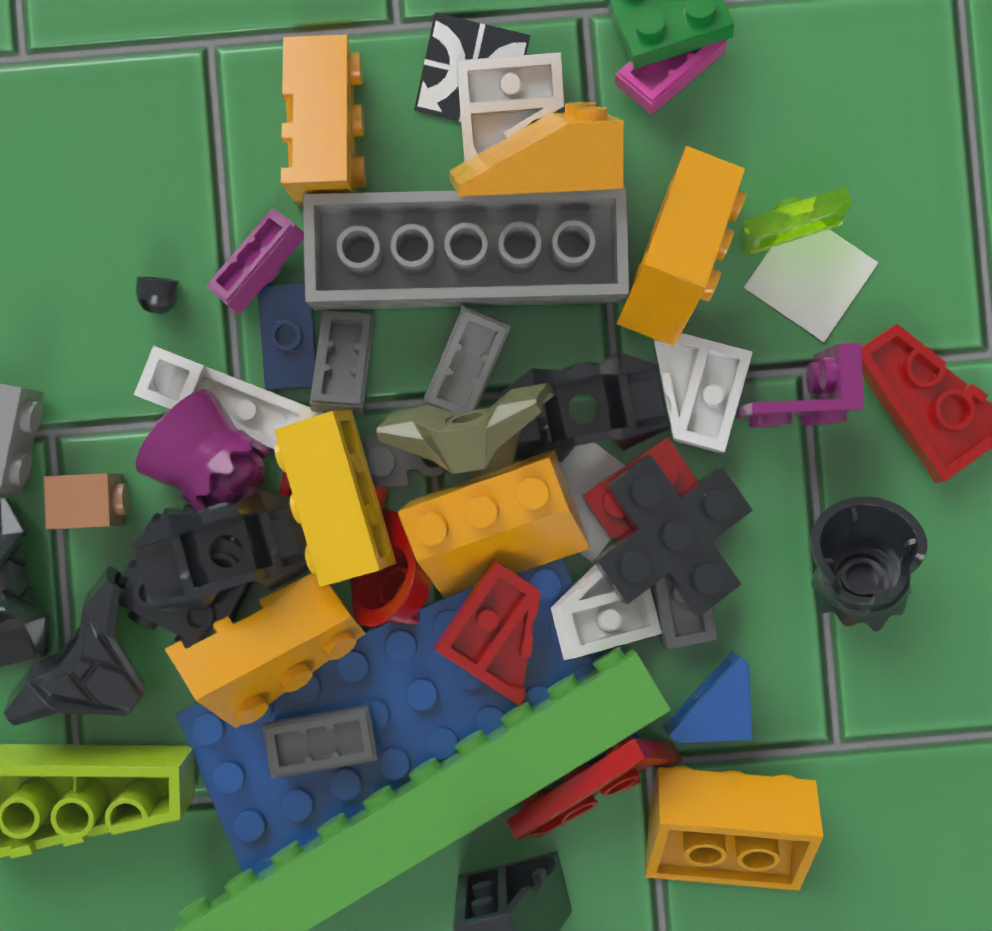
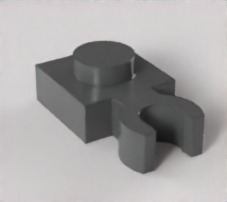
M378 436L360 438L374 485L385 488L410 485L408 470H417L422 475L429 477L445 473L442 466L428 467L421 456L379 442Z

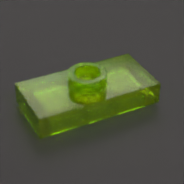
M846 186L805 200L801 196L790 197L776 204L771 211L745 219L739 237L744 254L752 255L840 226L852 204Z

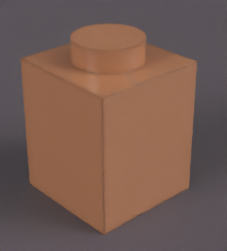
M102 473L44 476L46 529L125 525L124 515H128L131 509V493L128 484H123V474Z

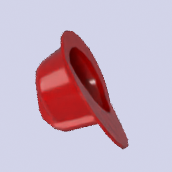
M384 509L383 518L396 564L379 571L350 578L353 615L361 625L375 627L386 622H402L408 625H415L420 621V609L425 604L430 593L431 580L416 561L398 512Z

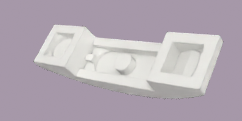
M156 346L152 347L134 393L135 396L171 409L182 399L196 391L210 390L222 404L238 430L245 431L252 438L275 449V444L277 443L274 429L324 414L323 412L311 411V408Z

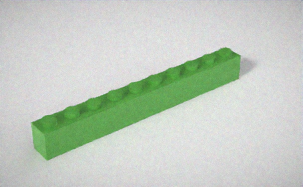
M620 647L613 648L593 661L592 664L595 670L578 680L574 674L569 675L547 689L549 698L532 708L528 702H525L501 717L504 725L485 736L482 730H478L462 739L455 745L458 753L439 763L437 758L434 757L422 763L409 773L411 781L393 791L391 786L387 785L374 792L363 801L364 810L349 819L345 813L331 818L316 830L319 835L316 839L304 846H301L297 840L283 847L270 858L273 865L258 874H255L252 868L240 873L224 886L227 891L225 894L209 902L206 896L197 899L179 912L180 922L173 931H308L671 711L634 649L631 647L623 652Z

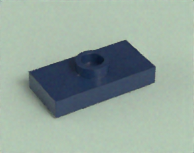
M305 283L264 286L258 293L265 390L277 391L312 388L317 351L314 312L305 302Z

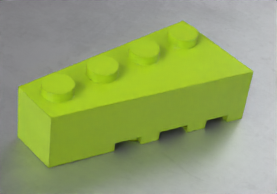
M0 744V858L10 856V859L31 855L35 850L59 844H63L65 847L82 843L89 837L111 832L112 835L180 820L196 796L193 747L173 745Z

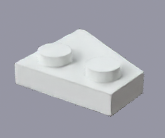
M561 52L456 61L464 162L546 115L556 113L564 108Z
M681 333L675 346L653 339L673 441L724 455L753 352Z
M596 565L551 607L564 660L662 634L651 589L646 590L629 604H624Z

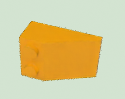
M594 102L566 103L565 113H550L449 170L450 183L459 197L623 189L624 121L607 114V107H597V103Z

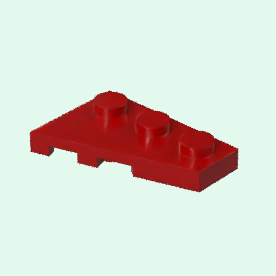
M632 736L626 737L605 750L606 757L592 766L589 763H584L562 776L561 779L564 784L553 791L541 790L522 800L520 803L522 810L506 820L515 840L540 838L585 814L598 805L595 796L600 793L606 797L622 790L625 792L641 783L639 772L652 765H664L665 768H670L683 760L673 742L633 739Z

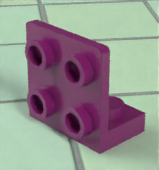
M839 343L813 354L814 363H808L806 382L809 394H815V400L753 402L738 407L735 419L749 418V428L781 427V425L792 424V417L801 416V426L832 425L833 423L847 422L846 413L864 409L861 343Z

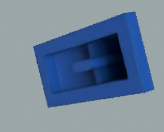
M731 651L665 722L663 728L676 743L752 740L749 664L738 654Z

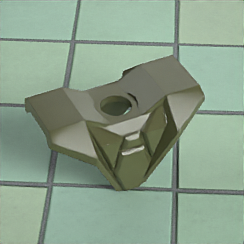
M548 383L511 389L490 408L455 413L432 405L394 411L377 427L376 433L379 442L432 460L452 474L466 472L472 479L515 463L524 426L543 411L542 405L555 394L553 388Z

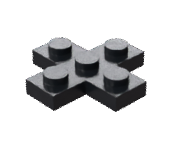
M647 455L604 486L634 528V530L593 559V562L622 603L629 604L667 575L694 615L701 616L742 585L712 542L753 511L723 467L716 468L679 495L652 455Z

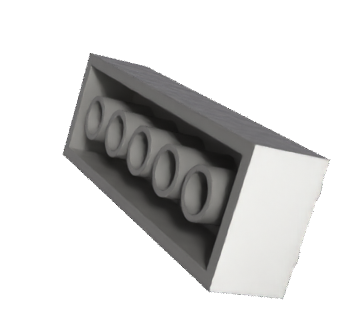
M623 186V189L462 197H459L456 191L303 194L305 302L313 310L461 307L462 305L478 307L623 303L629 295L626 186Z

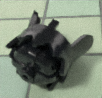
M875 497L849 498L826 509L813 526L810 543L813 558L817 565L811 585L817 592L818 611L821 614L835 613L841 623L847 627L858 623H866L875 632L880 631L891 616L902 615L908 596L911 594V574L923 562L928 548L926 534L918 520L903 507L891 501Z

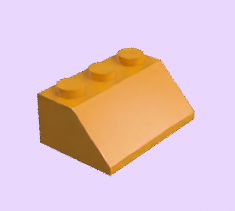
M555 449L413 499L398 511L417 563L444 598L475 586L494 559L515 573H520L590 549L591 547Z
M686 766L658 767L650 798L645 878L800 891L824 837L816 780L797 779L791 775H777L774 777L748 775L736 770L713 772L693 770Z

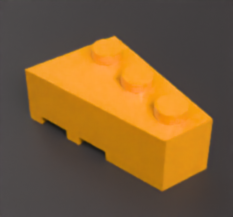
M689 146L685 147L656 217L641 263L637 267L633 278L634 284L616 322L617 325L675 346L699 300L702 299L709 302L719 282L721 271L714 269L713 266L715 260L723 261L734 235V231L727 229L726 226L728 220L731 222L736 221L747 193L738 190L745 168Z

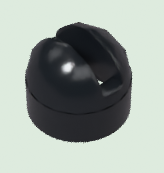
M137 276L136 296L143 310L150 313L164 314L175 306L179 293V280Z

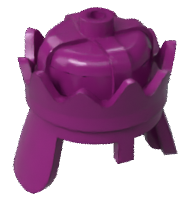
M203 389L182 399L158 421L140 447L135 467L138 473L181 492L183 499L198 513L209 506L220 503H237L255 489L260 490L265 482V466L262 459L269 455L268 450L270 447L252 438L245 431L238 430L216 396L210 390Z

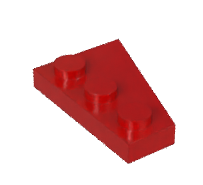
M894 324L861 346L863 378L935 483L947 481L992 448V403L986 399L988 395L976 385H968L946 368V362L909 332L900 325Z

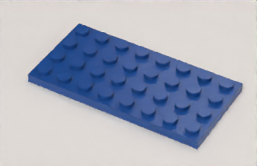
M563 558L517 573L541 591L538 613L533 623L532 635L534 639L531 658H528L524 681L525 696L522 702H528L531 708L549 698L547 689L561 679L574 674L578 680L595 670L592 664L593 661L603 655L602 651H598L573 659H563L551 612V607L574 585ZM475 586L423 606L420 609V621L415 625H408L402 622H386L365 631L366 634L356 640L355 647L348 654L337 660L326 662L313 672L312 678L307 684L296 691L285 692L268 705V710L262 717L250 724L234 728L200 703L176 713L188 745L193 747V757L242 872L252 868L255 874H258L273 865L270 858L283 847L297 840L301 846L306 845L319 837L316 830L331 818L345 813L349 819L365 809L363 801L374 792L387 785H390L393 791L397 790L411 781L409 773L422 763L434 757L441 763L458 753L455 745L465 737L478 730H482L486 736L504 725L501 717L518 705L435 651L434 644ZM370 704L379 755L377 761L271 779L262 728L265 722ZM637 731L630 735L633 739H639ZM603 751L585 763L591 764L606 757Z

